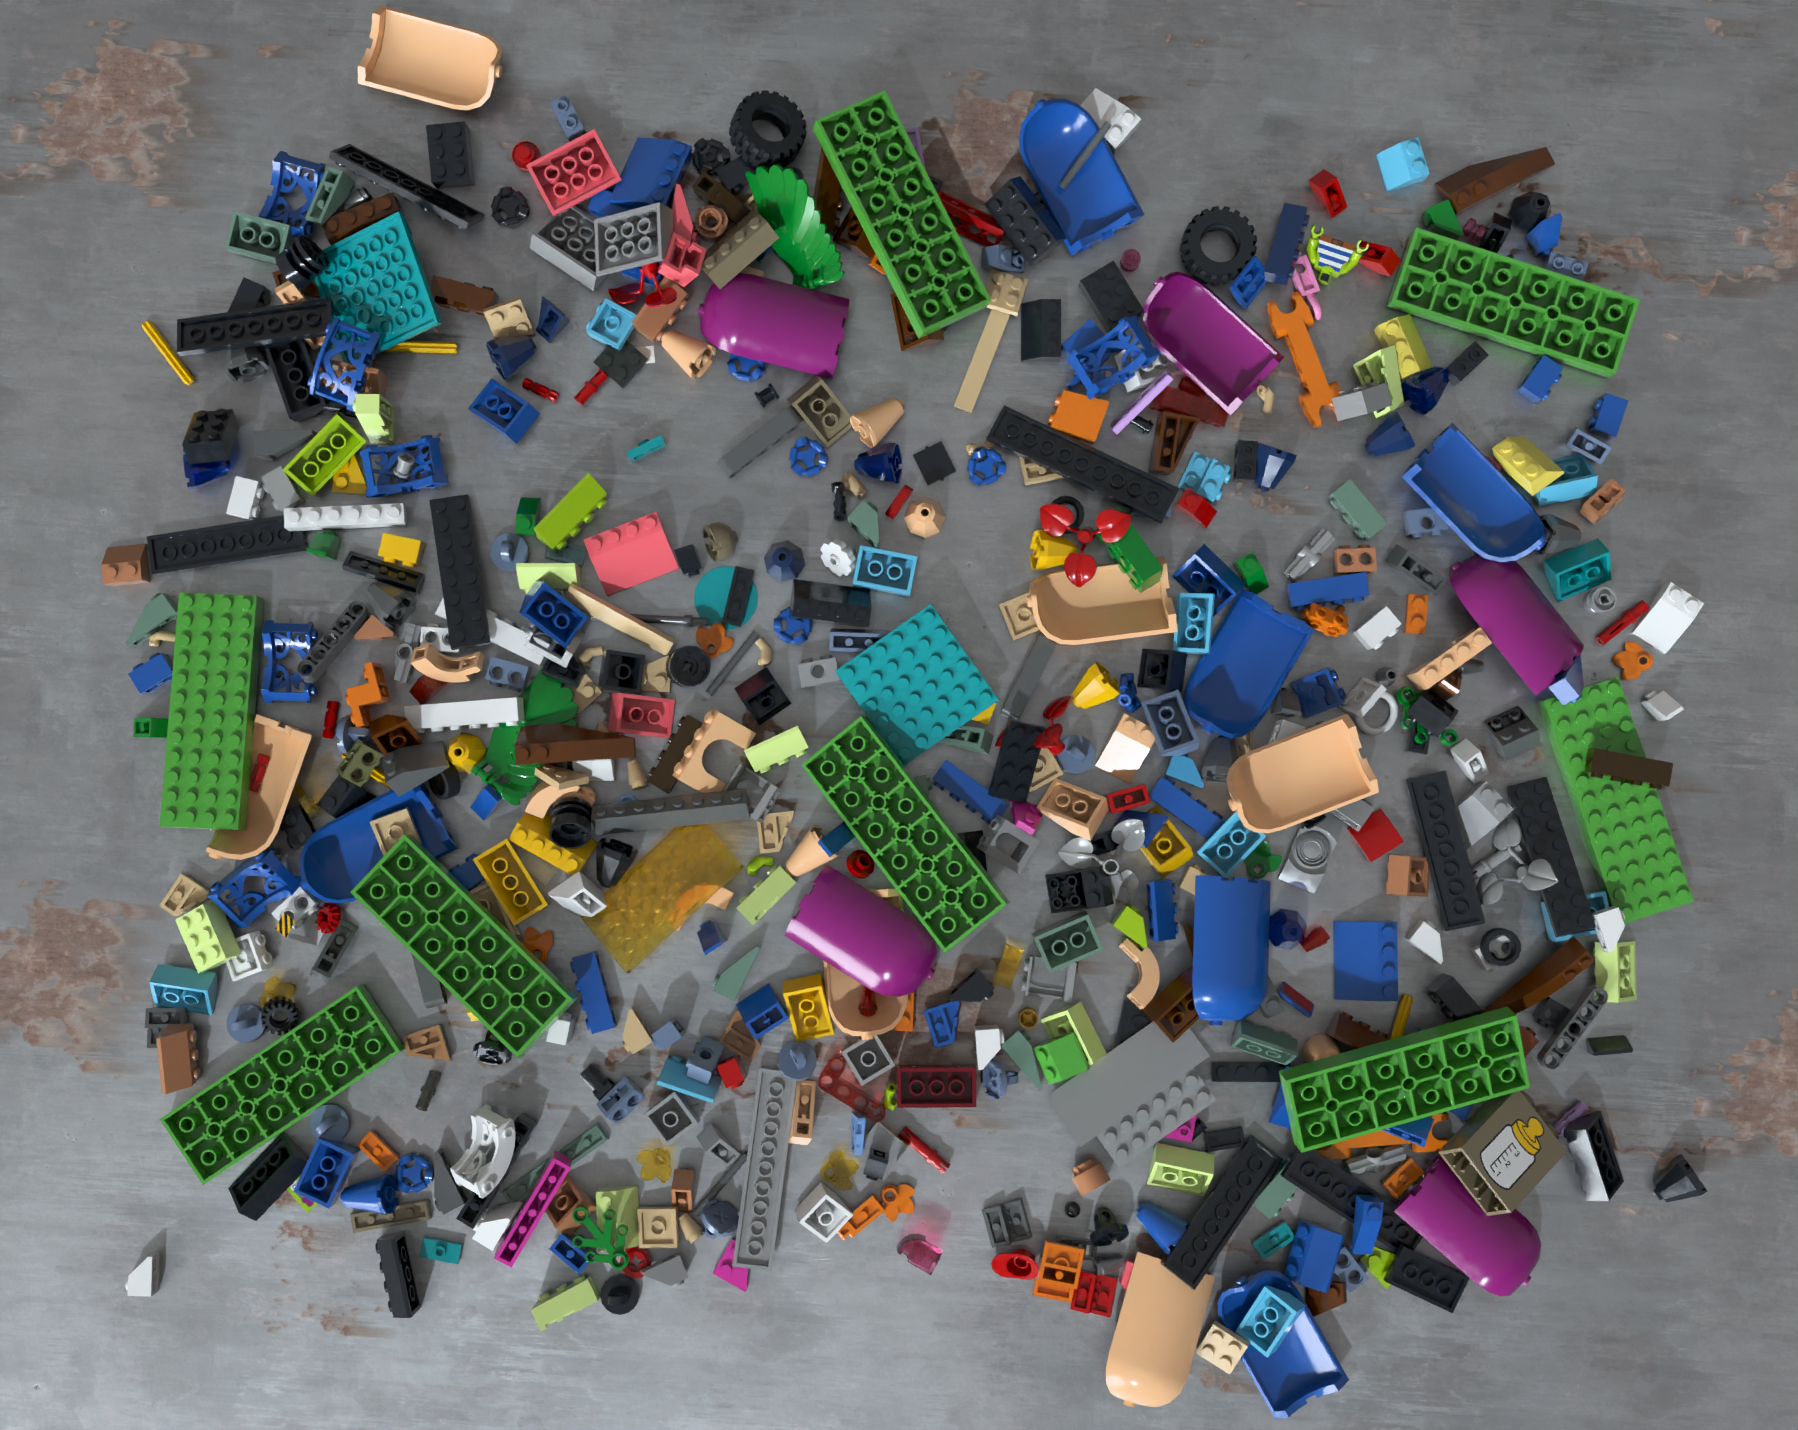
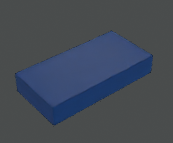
M488 784L483 788L470 808L484 821L490 816L502 797Z

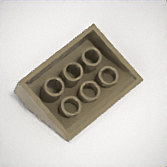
M752 210L706 250L701 269L721 289L779 237L769 223L759 213Z

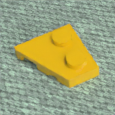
M353 455L333 475V493L366 495L368 488L357 456Z

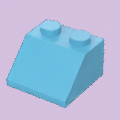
M1418 137L1400 142L1376 154L1387 192L1422 182L1430 174Z

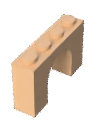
M1478 627L1466 631L1452 641L1454 645L1433 660L1420 664L1406 674V678L1416 691L1429 689L1489 646L1492 642L1482 628Z
M712 708L705 715L701 728L696 730L692 743L686 747L683 758L675 765L673 776L701 793L722 791L726 783L706 772L703 767L702 756L705 748L715 740L726 739L746 750L756 733Z

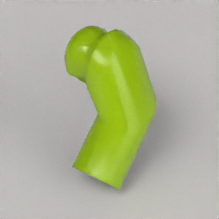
M756 856L747 865L748 874L753 876L758 873L757 871L762 866H773L774 857Z
M889 1083L884 1092V1107L891 1111L897 1105V1101L892 1100L897 1089L894 1083Z

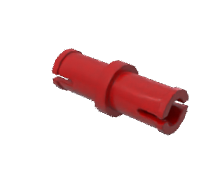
M599 369L589 382L586 381L584 383L585 386L573 398L583 406L593 394L598 392L597 389L609 377Z

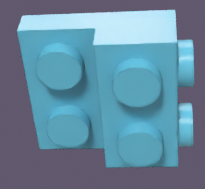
M605 298L603 303L598 305L594 318L589 320L586 332L590 337L620 351L634 329L632 321L636 314Z
M1194 452L1177 487L1184 491L1189 488L1212 504L1214 500L1218 501L1223 493V490L1220 488L1223 482L1227 483L1232 473L1229 470L1231 467L1214 458L1210 459Z

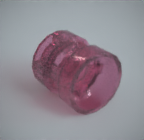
M1470 217L1462 229L1463 236H1469L1471 241L1477 244L1488 227L1483 224H1476V220Z
M1128 249L1122 254L1120 267L1124 272L1132 273L1138 268L1141 261L1139 252L1134 249Z

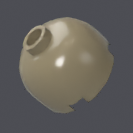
M720 522L704 525L703 538L707 537L708 544H705L711 559L719 562L729 558L734 553L736 542L738 541L736 532Z

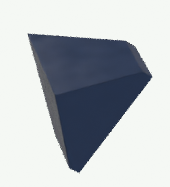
M542 296L539 323L536 331L550 343L570 321L552 302Z

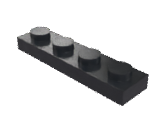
M353 551L349 552L342 565L345 571L417 593L424 579L423 573Z
M1211 1061V1081L1281 1082L1279 1071L1286 1069V1066L1291 1067V1062L1288 1065H1283L1274 1061Z

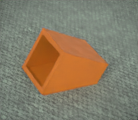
M1063 390L1062 395L1058 394L1054 405L1058 407L1056 413L1051 412L1048 424H1051V428L1070 437L1093 445L1097 439L1109 401L1098 398L1089 400L1086 395Z

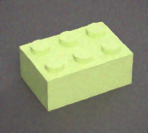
M215 902L202 904L175 919L198 973L215 969L242 954L223 910Z

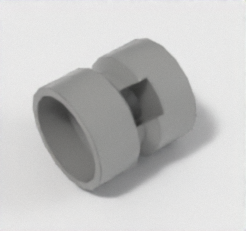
M1609 587L1593 589L1587 592L1583 599L1585 609L1592 614L1608 612L1617 604V595Z

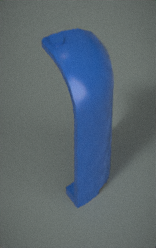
M1042 99L1034 104L1035 107L1028 113L1021 126L1019 135L1020 153L1024 165L1039 194H1041L1047 210L1066 236L1064 242L1070 254L1074 255L1091 248L1100 239L1103 242L1116 235V230L1129 227L1145 214L1104 137L1067 188L1064 190L1059 186L1100 128L1092 116L1075 102L1067 99H1051L1047 101Z
M1453 422L1434 439L1435 442L1429 450L1425 448L1415 458L1416 461L1409 465L1402 475L1405 481L1473 551L1485 559L1497 562L1516 561L1535 549L1538 551L1546 544V527L1533 506Z
M1242 589L1211 641L1210 653L1203 654L1189 678L1184 695L1187 713L1202 724L1201 729L1209 734H1212L1214 731L1228 738L1243 737L1252 731L1262 720L1315 630L1300 619L1285 612L1281 614L1274 610L1273 605L1255 593Z
M423 783L400 797L391 789L332 820L312 834L305 843L299 857L300 884L304 890H308L313 896L325 902L344 903L358 900L350 892L384 857L370 821L408 807L422 840V845L436 859L457 849V845L450 828L446 827L441 820V817H443L442 812L436 803L432 804L429 797L430 793Z
M1195 876L1193 999L1198 1016L1204 1021H1210V1025H1222V1022L1243 1020L1256 1012L1265 999L1268 986L1271 881L1233 877V881H1228V878H1221V876Z
M1260 1271L1248 1277L1241 1276L1235 1281V1284L1221 1294L1217 1302L1218 1316L1222 1325L1237 1335L1239 1334L1235 1331L1266 1285L1289 1292L1305 1305L1286 1337L1272 1355L1267 1358L1249 1343L1241 1357L1275 1419L1290 1417L1299 1408L1307 1404L1306 1399L1316 1395L1319 1398L1326 1394L1338 1392L1349 1381L1301 1294L1288 1277L1278 1271Z

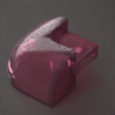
M918 1233L905 1236L897 1245L898 1254L901 1255L903 1252L907 1256L909 1263L929 1275H932L943 1251L926 1241L924 1235Z

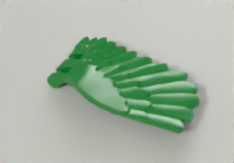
M774 164L769 170L767 167L759 166L756 168V174L752 171H747L745 175L758 213L769 223L779 237L771 246L791 270L794 277L793 285L815 289L819 285L823 286L841 279L845 273L843 270L841 271L843 262L839 261L841 252L836 251V243H831V233L825 234L827 225L826 223H821V212L815 209L816 200L815 197L809 195V185L805 178L799 180L792 168L783 170L779 164Z
M543 667L532 683L518 696L523 698L525 721L518 722L517 726H506V723H499V727H494L484 759L474 765L471 770L475 776H480L481 781L496 789V792L512 805H520L519 799L526 798V793L534 790L532 785L538 782L537 776L534 775L535 768L544 766V764L516 765L515 743L521 726L557 723L575 727L578 725L574 718L579 707L575 702H572L574 698L573 690L568 687L561 688L564 683L542 675ZM488 764L491 765L493 768L490 771L486 772L483 770ZM503 776L508 779L502 784L498 782Z

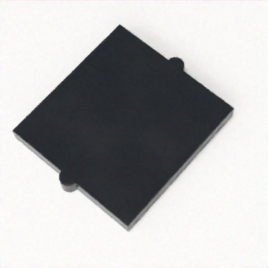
M942 441L930 447L926 446L924 450L913 455L927 485L938 480L942 481L944 477L956 472Z

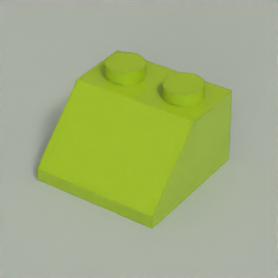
M1123 904L1109 923L1137 944L1146 948L1147 940L1144 920L1139 915L1141 911L1131 904L1128 906Z

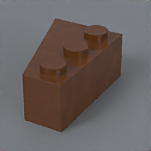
M433 275L430 288L437 307L484 317L483 309L497 305L499 297L493 288L486 286L480 288L471 283H462Z
M1165 411L1157 415L1149 472L1169 475L1175 471L1184 453V449L1201 418Z

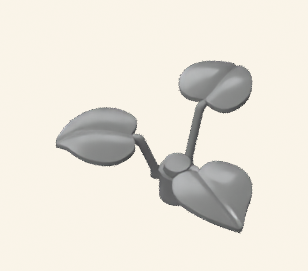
M1512 818L1505 819L1497 827L1493 835V843L1500 850L1507 848L1522 866L1516 872L1517 878H1498L1494 872L1485 874L1477 884L1481 905L1493 904L1503 896L1504 884L1501 881H1515L1518 883L1523 881L1524 886L1532 891L1545 889L1559 882L1548 861L1537 859L1528 867V864L1524 863L1512 850L1511 846H1517L1522 836L1519 824Z
M1127 819L1121 821L1113 828L1111 838L1119 845L1114 855H1107L1103 860L1097 855L1092 854V843L1082 837L1069 840L1059 849L1058 854L1062 860L1076 869H1086L1091 866V857L1096 859L1100 865H1103V870L1111 875L1110 883L1113 898L1128 905L1133 904L1139 888L1138 878L1129 869L1123 870L1120 873L1117 858L1121 847L1126 851H1136L1143 845L1145 832L1142 820Z

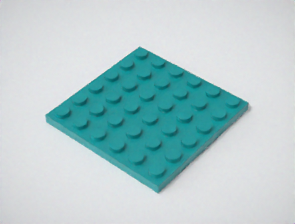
M398 211L322 250L329 260L330 267L323 271L321 276H315V283L321 299L331 298L333 300L334 319L338 317L343 322L371 333L373 331L381 333L380 348L376 355L442 324L403 212ZM339 330L337 339L341 340L344 334L347 336V343L350 342L352 334ZM356 337V341L368 342V340ZM355 348L353 351L354 358L358 360L361 357V354L359 352L355 354ZM348 350L340 352L343 362L352 364L348 358Z
M932 603L835 670L877 731L904 765L999 700Z

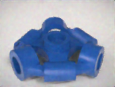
M730 353L731 357L727 362L730 374L737 376V379L749 382L752 379L759 380L764 375V364L766 362ZM734 360H739L741 364V370L738 372ZM756 364L759 365L751 375L750 369Z
M808 437L796 440V444L791 448L789 456L791 461L790 468L799 476H811L820 473L819 470L827 465L828 454L824 451V446L817 440L813 441L808 439ZM810 445V449L801 452L798 449ZM820 453L819 465H816L814 459L816 454ZM801 460L807 466L804 470L796 461Z
M985 446L974 449L972 457L968 459L967 471L970 475L969 479L978 486L980 484L989 485L998 481V477L1006 472V462L1002 460V455L993 448L987 449ZM987 455V458L981 461L976 460ZM997 461V463H996V473H993V472H992L993 463ZM976 470L983 472L985 475L984 479L974 472Z
M790 607L780 611V615L777 618H774L773 628L779 635L778 638L784 642L800 645L808 640L809 632H812V621H799L789 618ZM782 619H785L787 622L785 631H781ZM796 631H804L803 634L793 639V634Z
M1124 673L1120 675L1121 694L1118 701L1119 704L1125 706L1126 710L1135 712V710L1141 707V702L1136 696L1137 690L1134 674Z
M412 1152L401 1157L395 1171V1178L398 1181L397 1187L404 1193L411 1191L417 1193L427 1188V1185L434 1180V1168L429 1164L430 1161L419 1154L417 1156ZM415 1160L414 1166L409 1168L404 1167V1164H407ZM423 1168H426L424 1177L425 1180H422L421 1178V1172ZM403 1178H409L413 1182V1186L408 1181L403 1180Z

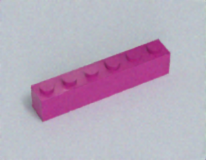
M556 1150L554 1151L498 1245L494 1259L512 1268L572 1165L571 1158Z

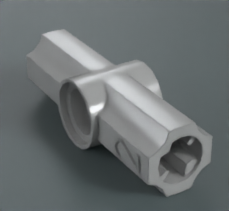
M1321 529L1310 543H1307L1297 553V557L1284 570L1283 573L1294 583L1299 581L1309 568L1311 569L1320 560L1323 552L1335 540L1333 535L1325 529Z
M405 623L400 644L396 648V659L390 679L408 683L412 669L410 662L413 650L419 644L421 626ZM405 648L410 649V655L407 658L403 656Z
M1401 1144L1382 1149L1370 1147L1367 1148L1364 1155L1345 1160L1344 1167L1352 1176L1368 1171L1377 1174L1381 1173L1385 1166L1406 1159V1153Z

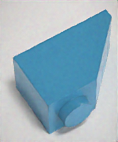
M1189 754L1170 756L1164 775L1195 787L1203 788L1204 783L1193 759L1188 758Z

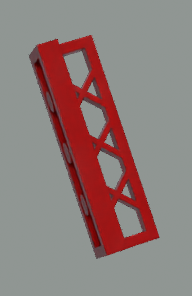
M942 191L938 192V196L950 219L957 216L962 221L961 225L953 224L958 233L986 247L1000 243L1005 231L993 216ZM974 224L980 232L974 234L970 232L968 226ZM992 233L998 236L995 244L988 241L985 234Z

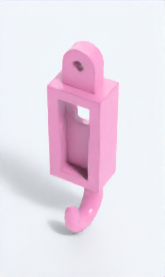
M1300 252L1298 261H1294L1292 267L1303 264L1305 272L1299 274L1295 268L1292 281L1296 291L1301 294L1303 299L1307 298L1313 306L1311 313L1314 319L1319 320L1322 317V309L1315 295L1319 293L1320 288L1307 255L1302 256Z

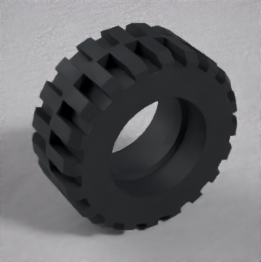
M762 90L761 94L756 91L751 96L747 95L739 103L730 123V141L732 146H736L735 152L738 155L741 154L743 156L742 160L746 163L749 161L755 168L764 166L769 170L774 164L786 167L796 158L806 138L807 125L805 119H803L802 111L797 110L798 106L794 101L791 103L787 96L784 95L782 97L775 91L769 93L768 90ZM756 120L772 122L782 132L783 140L769 141L762 138L755 131L752 122Z
M1219 206L1212 207L1210 211L1205 209L1200 215L1197 214L1193 217L1182 236L1180 251L1182 252L1181 260L1186 263L1185 269L1188 272H1193V278L1197 279L1199 277L1203 279L1202 283L1204 284L1212 282L1213 286H1218L1220 283L1224 285L1229 284L1237 278L1256 253L1257 235H1253L1255 229L1253 225H1248L1249 219L1246 216L1243 218L1239 216L1240 212L1236 209L1234 212L1229 211L1230 207L1225 206L1223 210H1219ZM1210 231H1222L1228 234L1236 246V253L1233 258L1226 262H1216L1209 259L1202 251L1200 244L1204 234Z

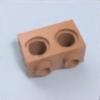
M1611 478L1583 504L1580 513L1595 525L1623 499L1626 490Z
M1342 545L1338 546L1339 549L1333 551L1334 574L1374 573L1377 571L1376 548H1370V545H1358V548ZM1361 554L1368 556L1367 564L1361 561ZM1342 555L1348 556V564L1342 563Z

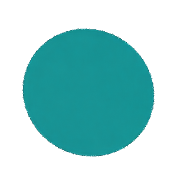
M734 567L715 568L707 572L696 586L694 593L695 608L701 618H708V625L710 626L718 622L722 623L735 570ZM753 581L742 625L750 620L757 607L758 594ZM722 623L725 630L738 628V626Z

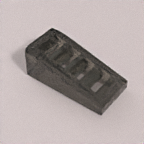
M1056 1236L1055 1242L1073 1244L1076 1247H1079V1244H1081V1248L1085 1249L1083 1260L1093 1261V1259H1096L1097 1246H1094L1090 1239ZM1090 1245L1089 1254L1086 1255V1247Z

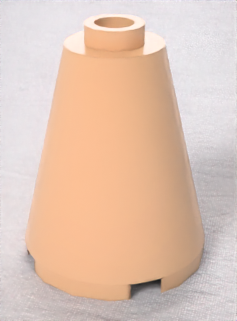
M674 330L665 332L661 338L663 348L692 379H696V376L702 377L712 365L713 361L710 359L712 354L716 355V348L713 345Z
M891 398L854 413L850 417V423L855 433L859 431L862 435L860 437L861 441L868 447L873 448L878 445L904 414L903 409L905 407L900 399Z
M814 825L810 828L785 862V870L790 876L799 877L839 856V853H835L829 857L818 844V841L827 835V833L823 835L819 832L822 830L819 826Z
M1326 1034L1312 1036L1304 1044L1302 1051L1305 1063L1342 1053L1337 1040Z

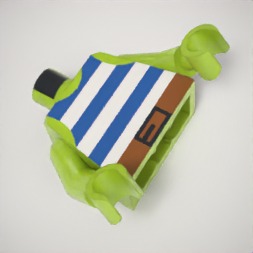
M1312 224V235L1309 238L1306 249L1308 259L1312 264V269L1320 272L1317 282L1328 285L1331 276L1338 278L1340 274H1346L1357 265L1363 255L1362 251L1368 249L1369 242L1366 247H1361L1359 245L1362 241L1361 238L1357 242V249H1355V245L1322 235V225L1320 230L1315 232V224Z

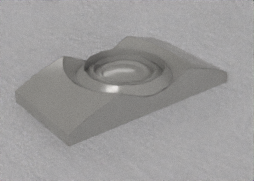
M1325 814L1326 818L1311 829H1307L1305 826L1304 829L1298 827L1277 879L1314 894L1325 874L1329 858L1338 842L1344 822Z

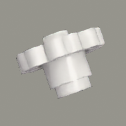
M829 539L821 547L823 553L821 559L826 567H830L833 574L841 577L843 574L848 576L853 572V569L856 567L853 562L855 561L856 548L851 542H843L839 539L832 541Z

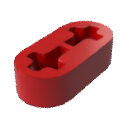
M905 484L888 507L885 515L893 520L914 489Z

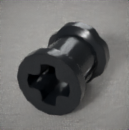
M771 383L761 392L754 393L763 408L775 398H780Z

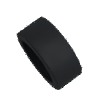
M1060 496L1053 500L1051 504L1061 505L1066 503L1075 508L1077 518L1070 527L1079 528L1084 519V508L1080 501L1071 496ZM1066 529L1064 534L1072 533L1074 531Z
M449 761V768L428 780L432 792L440 800L457 796L461 789L459 773Z
M1493 928L1482 936L1480 951L1489 963L1498 966H1508L1518 959L1521 952V943L1518 936L1512 931L1504 928ZM1503 935L1510 940L1512 949L1507 957L1498 959L1491 954L1489 944L1493 937Z

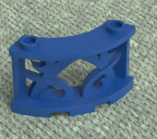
M280 151L273 160L270 184L274 186L272 196H267L259 217L272 221H283L287 225L289 220L292 219V223L296 226L297 222L301 220L300 228L291 226L292 236L297 238L302 235L306 237L311 236L314 230V222L306 220V215L304 216L303 214L309 210L325 173V164H318L289 156L287 152ZM288 164L297 166V171L290 168ZM303 168L314 171L313 181L309 180L310 173H305L303 178L301 177ZM287 179L292 183L288 187L285 185ZM299 184L306 196L307 202L291 212L289 203L282 196L283 193L295 190ZM282 204L285 205V213L283 209L280 211L278 210L279 206Z
M1137 316L1123 317L1118 321V325L1106 335L1083 348L1077 347L1071 352L1067 362L1072 365L1087 390L1086 395L1089 400L1111 391V386L1117 385L1118 382L1120 385L1124 384L1135 376L1134 372H1137L1139 368L1145 369L1161 354L1158 348L1152 346L1139 325ZM1129 328L1132 329L1136 336L1132 344L1130 343L1132 339L1131 333L1127 337L1124 336V333ZM1138 342H1140L1145 351L1136 346ZM1108 348L1126 350L1122 357L1123 369L1120 371L1112 366H1101ZM1132 352L1130 358L1133 357L1134 360L1131 363H1127V358ZM1089 357L1090 361L1084 363L1087 366H1093V368L1085 370L1079 360ZM1101 371H1111L1112 374L1109 377H1105L1106 372L1101 373ZM1088 374H1093L1094 384Z
M335 317L332 323L329 322L327 325V334L318 354L313 375L308 380V386H310L311 395L317 394L346 405L347 410L354 412L353 400H356V394H363L366 381L363 375L366 373V367H371L373 359L380 348L381 333L376 331L371 333ZM339 330L352 334L350 342L347 343V336L344 334L341 340L337 339ZM356 337L368 340V342L356 341ZM355 348V354L357 352L361 354V357L358 360L355 359L353 355V351ZM348 350V358L357 367L356 371L345 372L338 378L332 367L331 358L340 352ZM347 376L352 379L351 384H348L347 380H345L344 384L342 382ZM323 378L327 380V384L325 386H330L333 383L335 384L333 390L321 386Z
M424 435L419 440L400 445L378 447V445L366 446V449L360 452V456H362L368 488L366 490L367 498L389 497L393 493L398 494V492H402L403 495L419 492V489H433L448 484V476L444 475L440 454V438ZM429 446L431 459L425 462L424 460L428 458L429 452L423 454L422 451L425 447ZM402 452L414 456L415 462L419 464L412 471L410 482H405L403 478L396 476L393 471H390L398 461V454ZM371 456L382 457L380 462L375 461L378 466L383 467L381 470L373 469ZM419 471L423 475L421 479L416 478V474ZM374 473L379 474L377 485L375 484ZM388 475L396 477L397 482L395 484H391L390 481L392 478L388 477Z
M266 620L262 631L264 656H268V667H264L261 686L264 703H272L273 700L307 701V703H312L313 696L317 694L315 682H305L298 671L290 677L287 668L278 664V659L287 656L291 648L303 659L316 644L318 630L314 629L313 622L308 624L274 623V620ZM276 632H287V637ZM292 633H305L306 641L302 642L300 640L301 635L296 636L293 641ZM286 644L285 650L282 653H280L278 651V646L280 645L282 646V648H284V645ZM308 669L306 671L307 674H309L312 671V669ZM279 671H282L284 673L285 680L284 676H281V678L277 677V673ZM303 682L305 684L304 692H291V684L294 683L296 689H300V683ZM286 687V692L275 691Z
M273 849L263 850L257 856L246 860L220 882L217 881L210 887L211 891L207 894V897L211 898L234 921L233 923L238 928L248 927L267 909L265 907L266 904L272 900L276 903L285 897L293 895L301 885V877L294 876L273 855L275 852ZM246 876L266 877L264 883L265 893L249 891L243 894ZM271 880H273V881H272V884H274V885H276V886H274V887L269 886V882H270ZM225 890L231 891L230 894L226 895V899H232L236 896V899L228 904L219 897ZM249 897H254L256 900L250 903ZM235 905L238 907L239 916L231 909Z

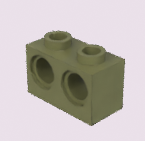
M358 738L336 771L341 777L361 787L363 783L369 780L370 773L374 767L379 765L383 754L374 746ZM370 752L367 758H363L366 753ZM355 769H359L358 773L352 775Z

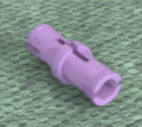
M1579 1101L1568 1112L1565 1111L1563 1113L1564 1116L1553 1125L1559 1136H1562L1564 1128L1570 1121L1583 1116L1589 1111V1108L1582 1101Z

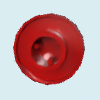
M529 141L518 143L512 151L513 162L519 169L529 171L526 167L527 164L541 157L537 146Z
M863 850L853 851L846 860L849 872L857 878H867L874 871L875 865L872 857Z

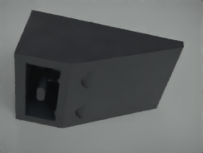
M1103 866L1045 875L1051 913L1106 907L1114 904L1110 877L1103 870Z

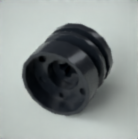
M303 235L290 244V249H284L275 259L282 274L292 284L301 289H306L315 281V276H321L323 271L330 267L329 260L321 248Z
M684 646L675 649L669 655L665 670L668 678L674 684L680 687H693L707 679L711 663L704 650L696 646ZM684 662L691 665L689 671L683 670Z
M565 797L555 801L551 808L549 831L551 841L557 846L570 849L586 845L591 838V805L584 799L577 797Z

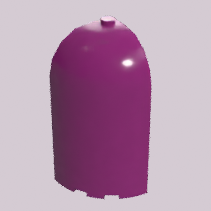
M1180 272L1169 273L1164 278L1160 276L1153 284L1155 288L1144 304L1143 324L1147 336L1167 358L1231 415L1259 386L1257 381L1260 380L1262 382L1285 357L1199 280Z
M738 273L721 289L715 283L711 285L705 296L704 304L699 305L697 315L701 316V333L708 342L720 350L833 379L839 358L838 351L840 345L838 343L842 344L845 332L843 327L848 316L850 299L753 274Z
M1476 554L1461 563L1457 561L1450 567L1449 580L1460 601L1534 695H1537L1556 681L1554 676L1561 670L1566 672L1573 665V658L1582 653L1584 644L1516 561L1497 562Z
M826 864L814 880V885L809 895L805 894L798 906L801 909L795 917H792L784 936L870 990L885 996L900 997L911 994L922 986L926 979L930 980L936 971L933 968L937 959V948L934 939L926 928L910 915Z
M1438 1154L1422 1175L1424 1179L1419 1183L1420 1186L1415 1184L1399 1201L1394 1212L1476 1284L1492 1294L1510 1296L1521 1284L1525 1286L1530 1281L1531 1276L1529 1275L1539 1261L1541 1241L1537 1230L1517 1209H1514L1512 1213L1487 1216L1445 1160Z

